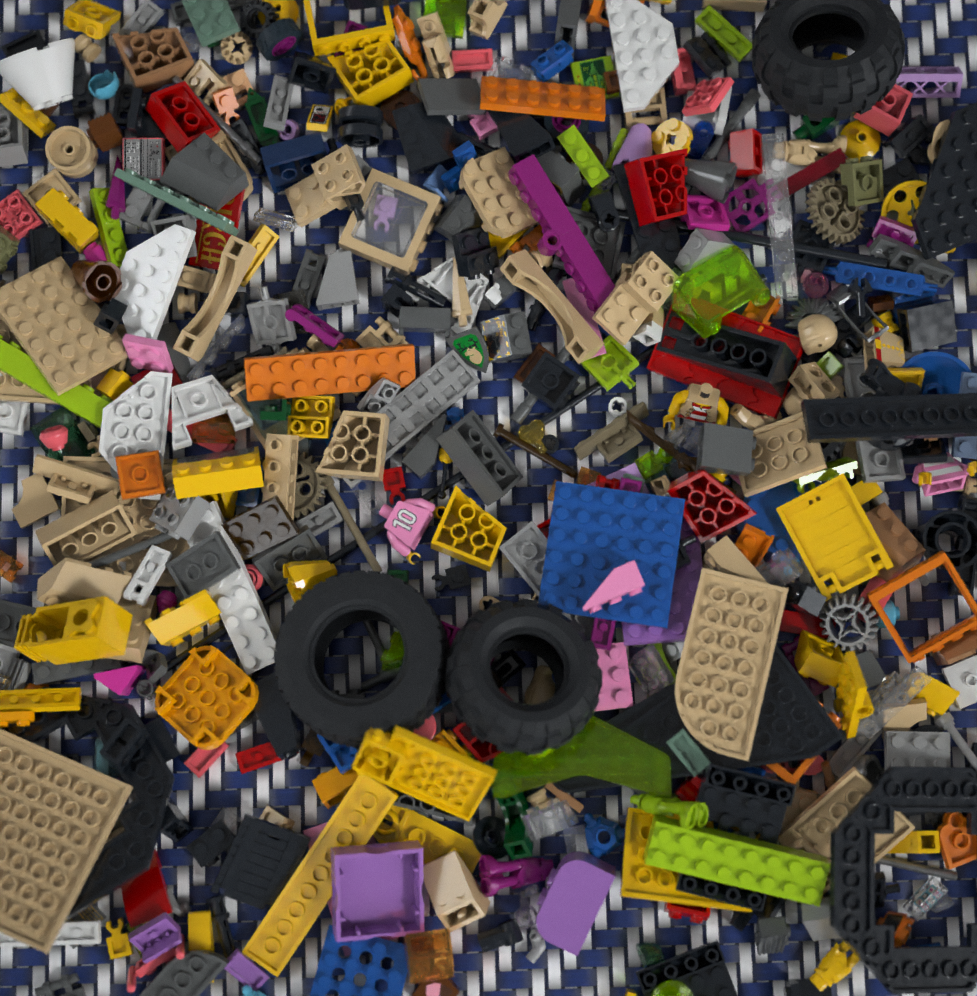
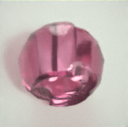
M820 272L808 274L803 280L805 294L811 298H821L829 290L828 278Z

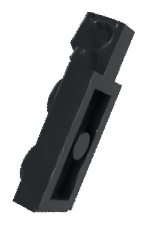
M240 118L231 124L230 127L244 141H248L253 146V150L262 158L260 147L245 120ZM231 140L242 162L249 169L252 167L255 173L259 175L266 172L263 163L257 166L248 156H244L239 151V147Z

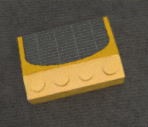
M258 446L173 459L172 476L177 499L264 487Z

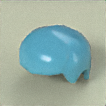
M105 70L104 74L101 73L91 77L88 82V89L91 95L103 100L114 97L120 86L116 72L111 73L109 70Z

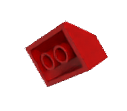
M186 81L151 93L145 108L177 152H180L204 132L212 138L221 129Z

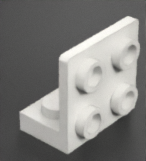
M732 86L713 113L687 117L683 115L682 122L686 123L692 130L722 135L726 124ZM688 91L687 99L693 95L694 91Z

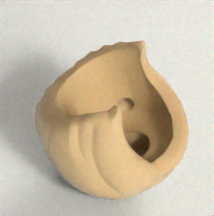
M824 314L809 315L798 323L801 346L807 355L826 351L836 342L837 327Z

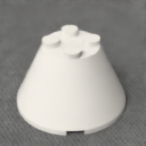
M73 38L48 43V46L43 47V50H37L35 47L0 60V75L33 107L34 111L50 108V106H55L59 102L69 101L73 99L75 41Z

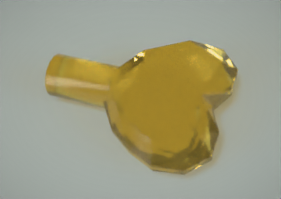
M535 419L529 425H523L519 428L518 434L523 441L535 444L540 454L547 451L542 441L545 428L541 420Z

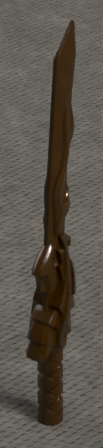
M626 409L629 423L675 458L680 470L683 468L687 472L696 471L697 457L688 456L685 452L680 453L674 448V443L663 440L655 433V428L641 422ZM719 481V482H720L721 484H723L726 488H728L732 493H734V494L737 493L736 490H734L733 488H730L728 485H725V483H723L722 481Z

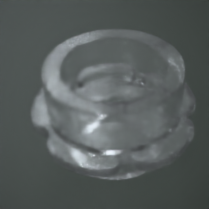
M187 33L182 37L189 52L195 53L200 50L201 43L196 34Z

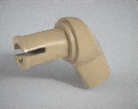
M734 404L730 410V414L749 430H755L782 419L781 412H779L777 419L766 415L753 414L741 404Z

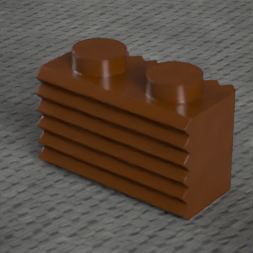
M108 112L107 115H100L99 118L96 117L92 121L88 120L89 129H86L96 148L100 147L105 152L123 144V134L111 113Z

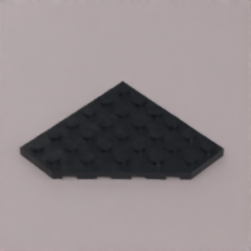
M977 103L951 113L947 131L944 132L939 144L938 155L934 158L928 173L930 175L919 197L918 208L911 218L925 260L977 239Z

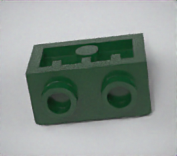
M286 397L281 399V408H278L277 404H264V407H260L259 412L260 420L286 421V415H291V403L287 401Z

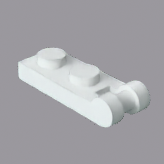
M151 545L127 586L123 597L130 601L133 599L137 601V604L145 606L149 600V595L165 570L166 564L169 563L172 557L171 552ZM138 586L142 588L140 593L136 592Z

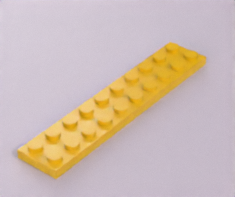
M367 775L358 776L242 953L276 977L280 975L332 897L331 847L366 845L399 795Z

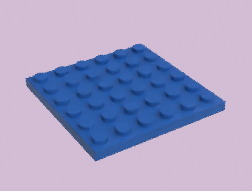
M556 481L538 604L544 606L552 604L562 609L564 614L667 629L685 499ZM635 560L645 583V587L641 588L642 592L631 597L629 593L621 596L622 601L613 605L607 602L601 605V610L594 613L584 612L582 607L613 569Z

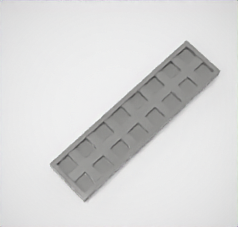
M451 350L394 397L390 404L387 403L376 412L386 414L390 419L385 461L431 424L437 416L443 414L480 383V379L454 350ZM342 478L350 489L362 481L359 479Z

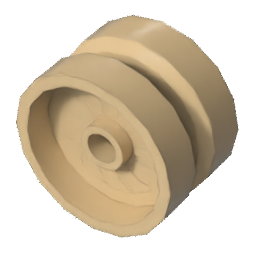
M60 127L53 131L47 139L45 145L46 157L66 177L81 178L91 173L95 168L98 160V150L88 135L78 127Z

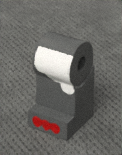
M503 274L494 286L485 293L483 299L496 310L519 287L512 285Z

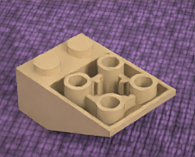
M456 850L423 865V881L436 914L449 933L486 915L490 901L487 897L483 896L479 884Z

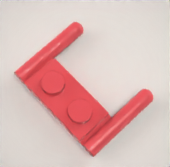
M181 934L182 942L176 947L146 964L141 959L136 962L135 966L128 968L126 988L128 992L135 991L137 976L141 978L144 975L152 974L158 968L157 966L163 962H170L175 956L177 959L184 958L185 936Z

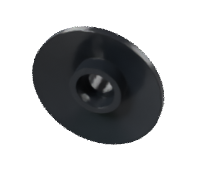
M494 816L484 817L479 820L473 830V842L481 855H491L495 860L501 859L508 854L503 845L505 822Z

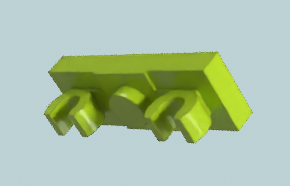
M843 457L826 462L827 468L795 479L793 482L797 483L798 492L803 494L805 493L804 486L808 484L810 490L815 488V483L813 482L815 480L828 481L832 476L837 477L845 472L847 478L853 479L854 473L852 469L858 468L857 461L849 457Z

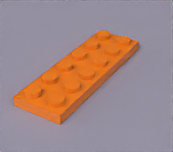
M482 76L480 109L605 122V88Z

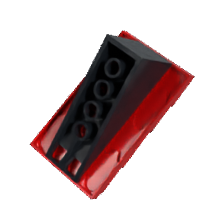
M677 291L663 325L661 342L656 343L647 369L687 386L693 383L698 385L709 383L713 388L720 390V397L724 400L741 404L749 410L777 419L790 386L788 379L797 368L803 348L800 337ZM760 326L764 327L762 332L757 331Z

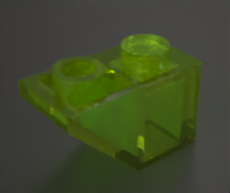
M394 631L389 642L392 645L389 650H384L380 658L382 670L384 671L402 666L404 645L399 631Z

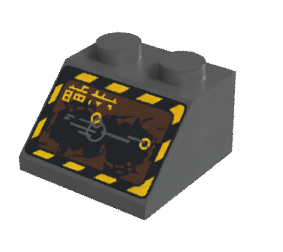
M525 311L503 314L479 323L481 335L487 345L489 363L524 359L532 353Z

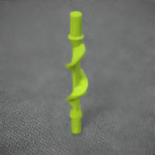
M621 128L616 140L613 141L610 155L603 166L607 172L611 170L617 152L620 150L629 132L625 128ZM602 183L594 189L592 188L588 196L603 191ZM588 197L582 203L581 210L586 212L591 210Z

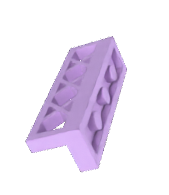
M959 66L902 67V72L897 78L896 84L902 87L907 82H914L916 87L910 91L913 93L912 98H960L963 73ZM928 82H934L937 85L932 91H925L922 88ZM948 82H956L955 91H945L942 87Z

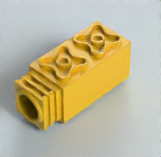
M106 596L37 607L34 614L22 615L14 648L35 662H45L48 660L54 665L121 656L125 654L133 615Z

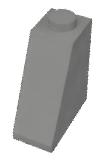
M338 249L329 255L316 300L318 310L360 304L351 250Z

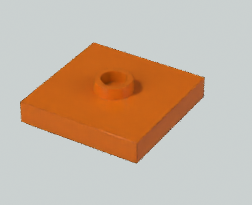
M159 450L115 457L122 500L166 493Z

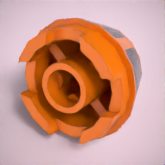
M888 911L884 918H879L877 924L894 925V947H901V945H905L912 930L908 925H912L915 920L908 917L906 913Z

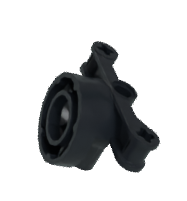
M870 359L865 373H862L859 377L863 384L876 391L872 397L923 395L920 386L912 382L904 383L892 375L886 365L878 359ZM913 439L874 440L868 442L884 451H896L908 445Z
M960 494L957 510L943 511L932 516L925 524L917 529H913L912 534L926 549L924 552L926 559L943 550L938 544V536L940 534H947L951 538L957 537L955 549L944 552L971 596H973L977 563V498ZM943 564L937 567L939 569L947 571ZM950 577L947 588L948 596H962Z

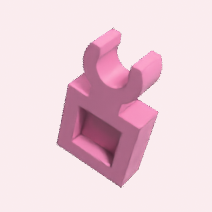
M488 111L485 115H467L472 119L469 122L479 140L498 131Z

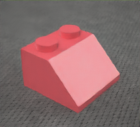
M895 84L881 102L877 101L871 110L861 115L855 112L853 117L890 137L900 125L913 93Z

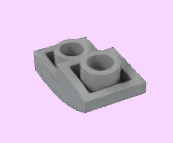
M383 377L369 389L357 405V408L361 412L376 413L385 403L390 404L401 386Z

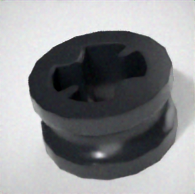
M545 435L541 439L540 449L550 455L558 450L559 440L554 435ZM547 439H551L550 442L552 440L555 442L552 450L544 447Z

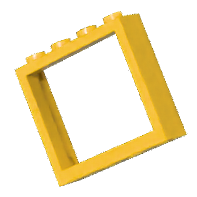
M303 0L315 56H326L330 53L345 52L360 47L364 48L367 45L388 39L390 41L396 40L389 6H383L386 25L318 39L310 0Z

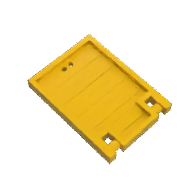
M844 473L776 508L822 595L827 597L826 601L832 598L831 594L837 591L841 594L878 575V570L884 567L887 570L894 567ZM879 554L881 560L873 563L871 557ZM832 578L834 584L827 587L824 581Z

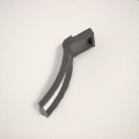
M841 284L827 293L826 297L829 301L836 304L840 313L863 339L869 343L889 330L888 325L865 302V308L884 328L869 338L864 335L840 306L855 296L854 293H848L849 286Z

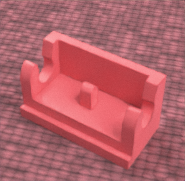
M684 48L677 49L679 66L670 74L675 96L688 94V91L695 92L696 90L691 58Z

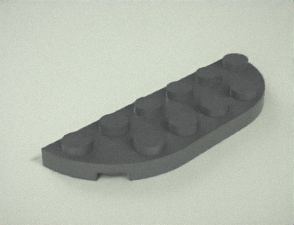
M208 950L187 951L183 959L174 957L139 996H199L227 966L229 960L218 953Z

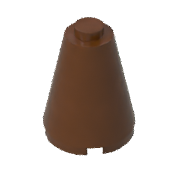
M78 260L72 265L71 270L74 279L85 295L92 301L97 303L111 301L121 291L122 273L115 264L103 260Z

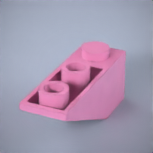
M635 560L613 569L582 607L584 612L594 613L601 610V605L607 602L613 605L622 601L621 596L629 593L631 597L642 592L641 588L645 587V583Z

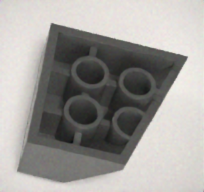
M205 132L172 157L159 181L161 184L168 185L181 194L185 193L193 197L195 201L216 211L249 186L246 173Z

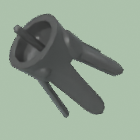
M143 679L137 684L136 691L147 700H152L151 695L156 694L155 690L157 687L153 686V682Z

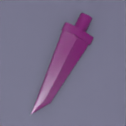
M118 155L106 201V206L111 209V218L115 220L119 219L120 212L124 213L126 211L124 181L114 176L117 168L123 170V165Z

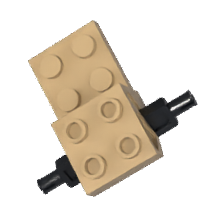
M334 138L326 140L330 149L327 156L312 164L314 173L285 190L297 225L301 228L335 208L342 210L348 207L349 211H354L358 222L365 219L362 211L364 202L361 192L366 182L353 149L347 144L338 148Z

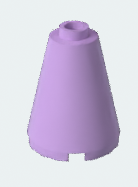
M638 123L631 127L612 164V171L614 165L625 164L639 158L652 156L651 129L646 124Z

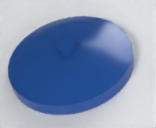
M928 351L917 354L900 367H922L925 370L921 388L923 395L959 394L961 373L971 372L968 366L959 358L940 351Z

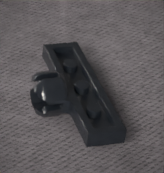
M854 304L845 313L860 330L874 317L865 308L866 316L858 318L857 304ZM843 316V319L834 322L838 333L834 345L826 351L807 355L803 350L800 359L805 363H817L828 351L838 353L843 359L854 357L851 353L853 352L856 355L862 348V340L856 336L855 329Z

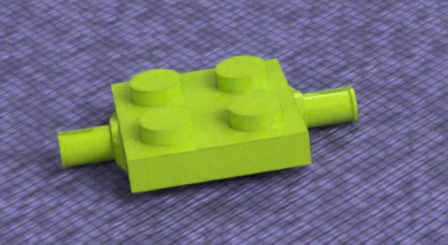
M609 335L603 340L607 353L590 358L580 364L607 392L621 381L629 389H632L636 382L629 377V374L639 366V361L624 346L620 345Z

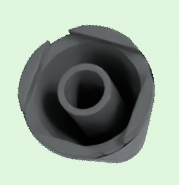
M686 158L685 167H687V175H685V182L717 202L724 204L729 196V193L726 192L733 186L737 163Z

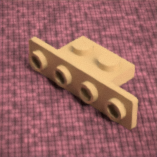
M37 454L35 457L32 472L51 478L47 486V492L85 504H89L94 493L104 495L113 490L117 496L119 479Z

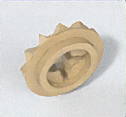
M241 31L221 40V53L225 60L231 64H243L252 55L253 44L250 41V37ZM233 42L236 44L243 43L240 47L241 53L239 51L231 53L235 47Z

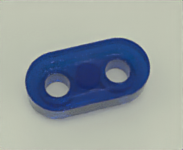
M705 120L697 122L692 129L693 141L691 140L689 147L696 148L697 153L691 154L689 151L688 156H685L687 159H700L713 138L714 127L709 121ZM702 129L708 132L705 136L699 133Z

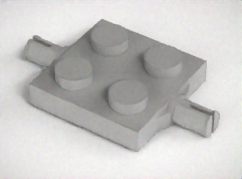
M262 286L258 288L261 300L249 303L246 306L256 345H272L275 354L282 350L281 343L294 341L297 337L293 321H288L285 317V312L290 308L288 298H270L267 286Z

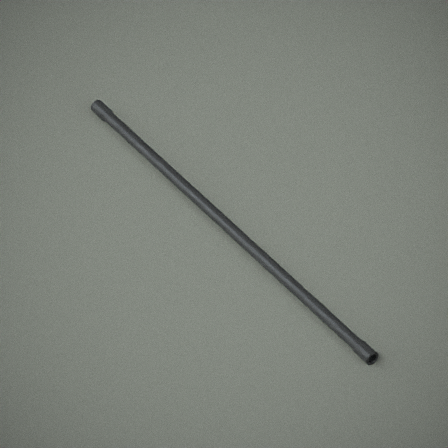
M750 89L740 103L739 108L725 125L722 135L717 136L701 160H713L729 139L730 133L734 132L745 115L761 97L757 90ZM685 182L688 195L693 187ZM638 247L635 248L625 263L634 264L640 258ZM621 269L618 271V273H617L616 276L614 277V281H613L614 284H615V283L617 282V280L620 278ZM564 345L555 358L564 364L571 354ZM529 393L510 419L521 425L538 398Z

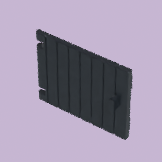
M245 814L211 891L218 893L221 887L226 889L223 896L262 910L266 904L272 907L297 870L311 838Z

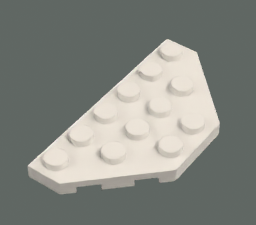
M605 0L623 111L644 110L652 97L665 84L670 74L679 66L673 23L638 0Z
M174 224L126 252L120 267L122 288L114 299L128 306L122 316L127 334L157 340L193 243L195 231Z
M151 371L139 382L122 393L116 400L103 408L99 453L117 474L115 457L159 450L163 473L173 373ZM161 494L139 497L138 499L160 501Z

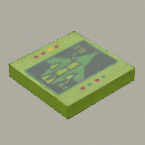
M611 55L570 64L574 84L605 88V99L619 97V93L607 95L603 80L604 72L614 70Z

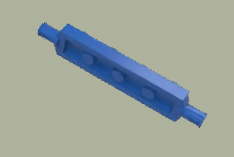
M841 261L837 268L825 265L823 274L835 276L836 283L850 285L851 281L858 277V286L861 287L860 279L865 277L872 289L918 297L924 291L937 293V289L933 288H938V284L926 283L924 275Z

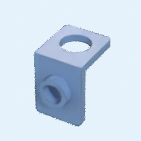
M439 164L422 186L427 191L441 196V201L447 203L449 200L442 193L445 187L440 176L448 171Z

